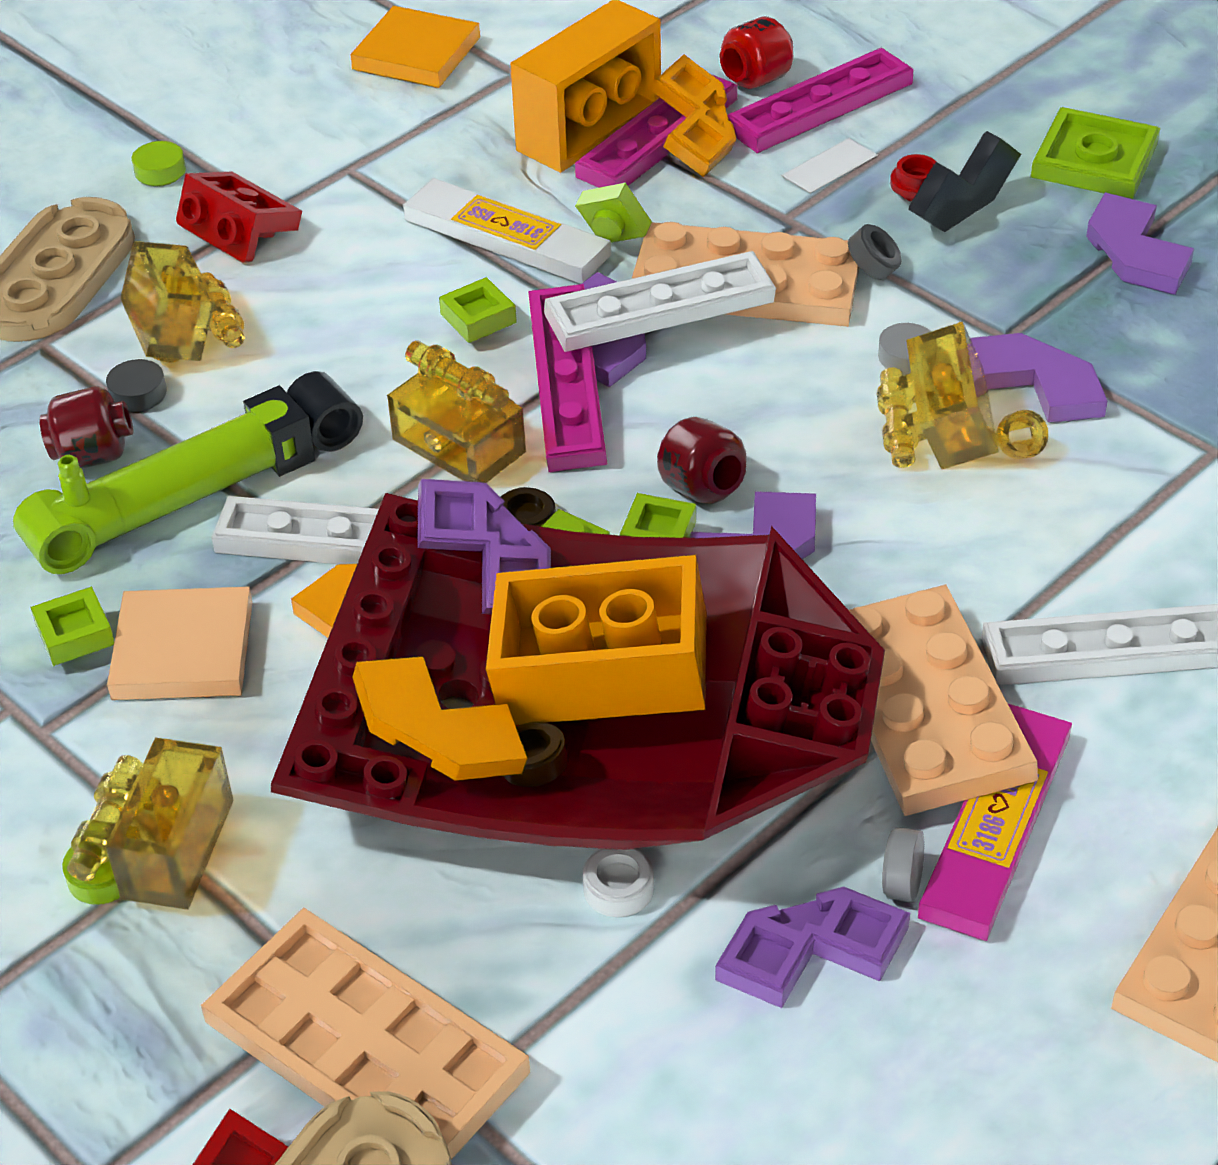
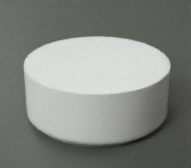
M600 849L588 858L583 868V891L587 903L598 913L610 917H627L643 910L649 904L654 894V870L649 858L637 849Z

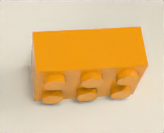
M611 0L512 61L510 67L516 151L562 173L660 97L651 90L655 80L661 75V19L620 0Z
M696 555L496 573L486 672L495 704H508L515 725L530 722L548 723L706 710L707 611Z

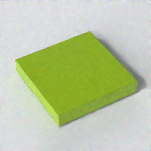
M1060 107L1032 162L1030 178L1133 199L1158 144L1161 128Z

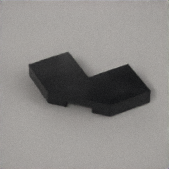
M986 131L959 175L937 162L932 166L909 205L908 210L941 231H948L995 200L1020 158L1021 153L1000 137Z

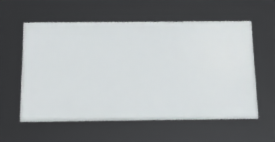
M847 138L781 176L808 193H812L878 155L854 140Z

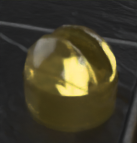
M1020 410L1006 415L996 429V442L1000 451L1014 459L1034 457L1043 451L1048 442L1049 433L1046 422L1039 414L1030 410ZM1030 427L1032 439L1010 442V431Z

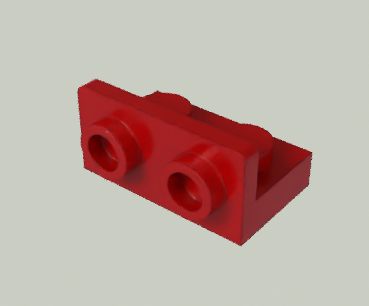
M233 171L185 173L176 223L237 260L252 262L258 238H272L275 236V232L298 231L302 210Z

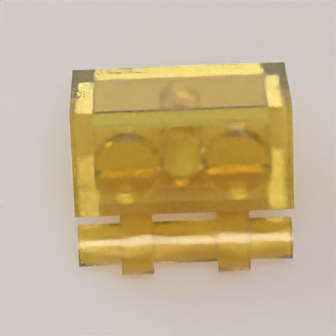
M133 241L120 299L146 357H153L168 363L177 362L180 359L201 361L208 330L212 331L214 337L223 341L224 345L228 348H237L244 342V321L238 309L230 305L231 296L226 285L221 280L216 279L212 273H200L188 246Z
M963 321L907 339L911 374L903 376L900 369L893 367L883 370L880 374L881 385L876 392L879 411L886 417V423L881 430L883 445L886 451L891 453L892 464L898 468H907L913 465L916 460L914 449L918 446L919 441L927 439L941 470L998 453L999 449L984 368ZM913 403H916L917 411L909 413L908 411L911 410Z
M415 340L408 346L405 352L406 361L418 367V373L387 395L392 439L466 482L487 483L526 453L523 407L517 405L509 398L508 390L496 384L492 374L478 366L467 368L456 362L455 355L440 345L429 347L419 340Z
M155 737L143 764L133 756L122 755L117 759L112 772L104 773L94 792V799L97 803L89 820L80 823L71 841V848L74 854L67 866V870L70 875L78 880L90 881L94 879L100 864L110 860L121 899L189 910L234 800L222 747Z

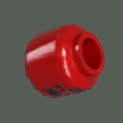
M767 16L755 18L731 28L723 38L720 51V64L725 75L740 87L746 89L758 88L782 78L791 69L794 58L793 41L790 34L777 20Z

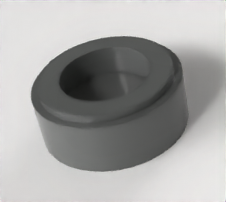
M865 224L848 240V249L852 258L867 275L874 279H886L901 265V253L897 244L887 232L878 226Z
M134 359L125 361L115 366L106 377L108 392L115 402L125 401L129 412L145 411L156 406L164 399L167 392L162 368L150 360Z

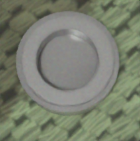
M915 323L894 324L883 330L879 337L878 358L885 368L894 373L903 375L918 374L928 370L933 365L937 340L933 332L922 325Z
M898 827L891 831L886 844L882 871L883 893L888 899L908 902L915 901L921 882L924 862L923 831Z

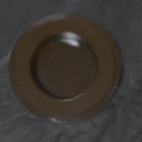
M530 487L516 488L501 496L505 501L504 507L522 524L542 527L556 512L552 497L540 489Z
M530 722L516 726L527 760L522 774L504 775V778L511 784L520 787L541 786L558 778L565 771L569 762L563 733L554 725L542 722Z

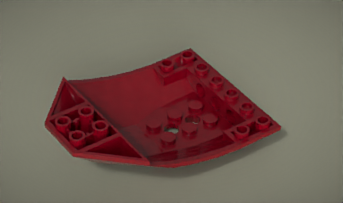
M385 493L273 776L271 793L410 826L478 838L521 843L627 850L702 841L866 763L870 749L885 649L772 525L769 535L674 538L632 537L574 532L522 524L528 531L533 530L551 548V568L696 555L707 611L706 710L548 722V724L554 725L563 733L569 755V762L565 771L555 780L536 787L516 786L508 782L504 776L455 781L430 767L432 759L400 741L396 745H392L369 732L353 681V674L356 662L423 657L441 710L450 709L441 702L449 697L468 699L474 704L471 707L496 705L486 672L492 615L482 614V552L418 548V500Z

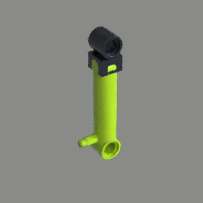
M320 371L305 373L290 385L287 392L278 385L244 400L245 414L87 484L84 472L79 467L77 458L72 455L61 457L58 461L60 471L58 477L62 492L45 489L25 498L15 511L13 527L44 570L51 574L73 572L83 566L92 556L95 547L266 469L272 468L281 477L316 461L313 444L322 451L332 452L342 449L350 444L358 435L363 425V413L361 408L328 374Z

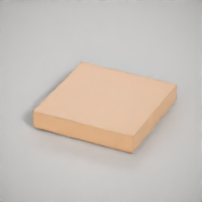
M250 586L123 591L107 682L111 700L242 695L253 603Z

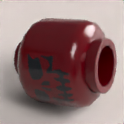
M99 386L53 397L49 402L47 413L40 415L39 418L42 440L49 457L52 460H58L65 455L75 456L79 467L82 469L119 459L124 451L125 437L133 435V423L125 401L115 402L111 394Z
M690 417L680 420L668 430L662 439L657 454V467L663 482L673 490L696 502L713 504L724 500L742 483L746 473V449L742 440L731 430L708 419Z

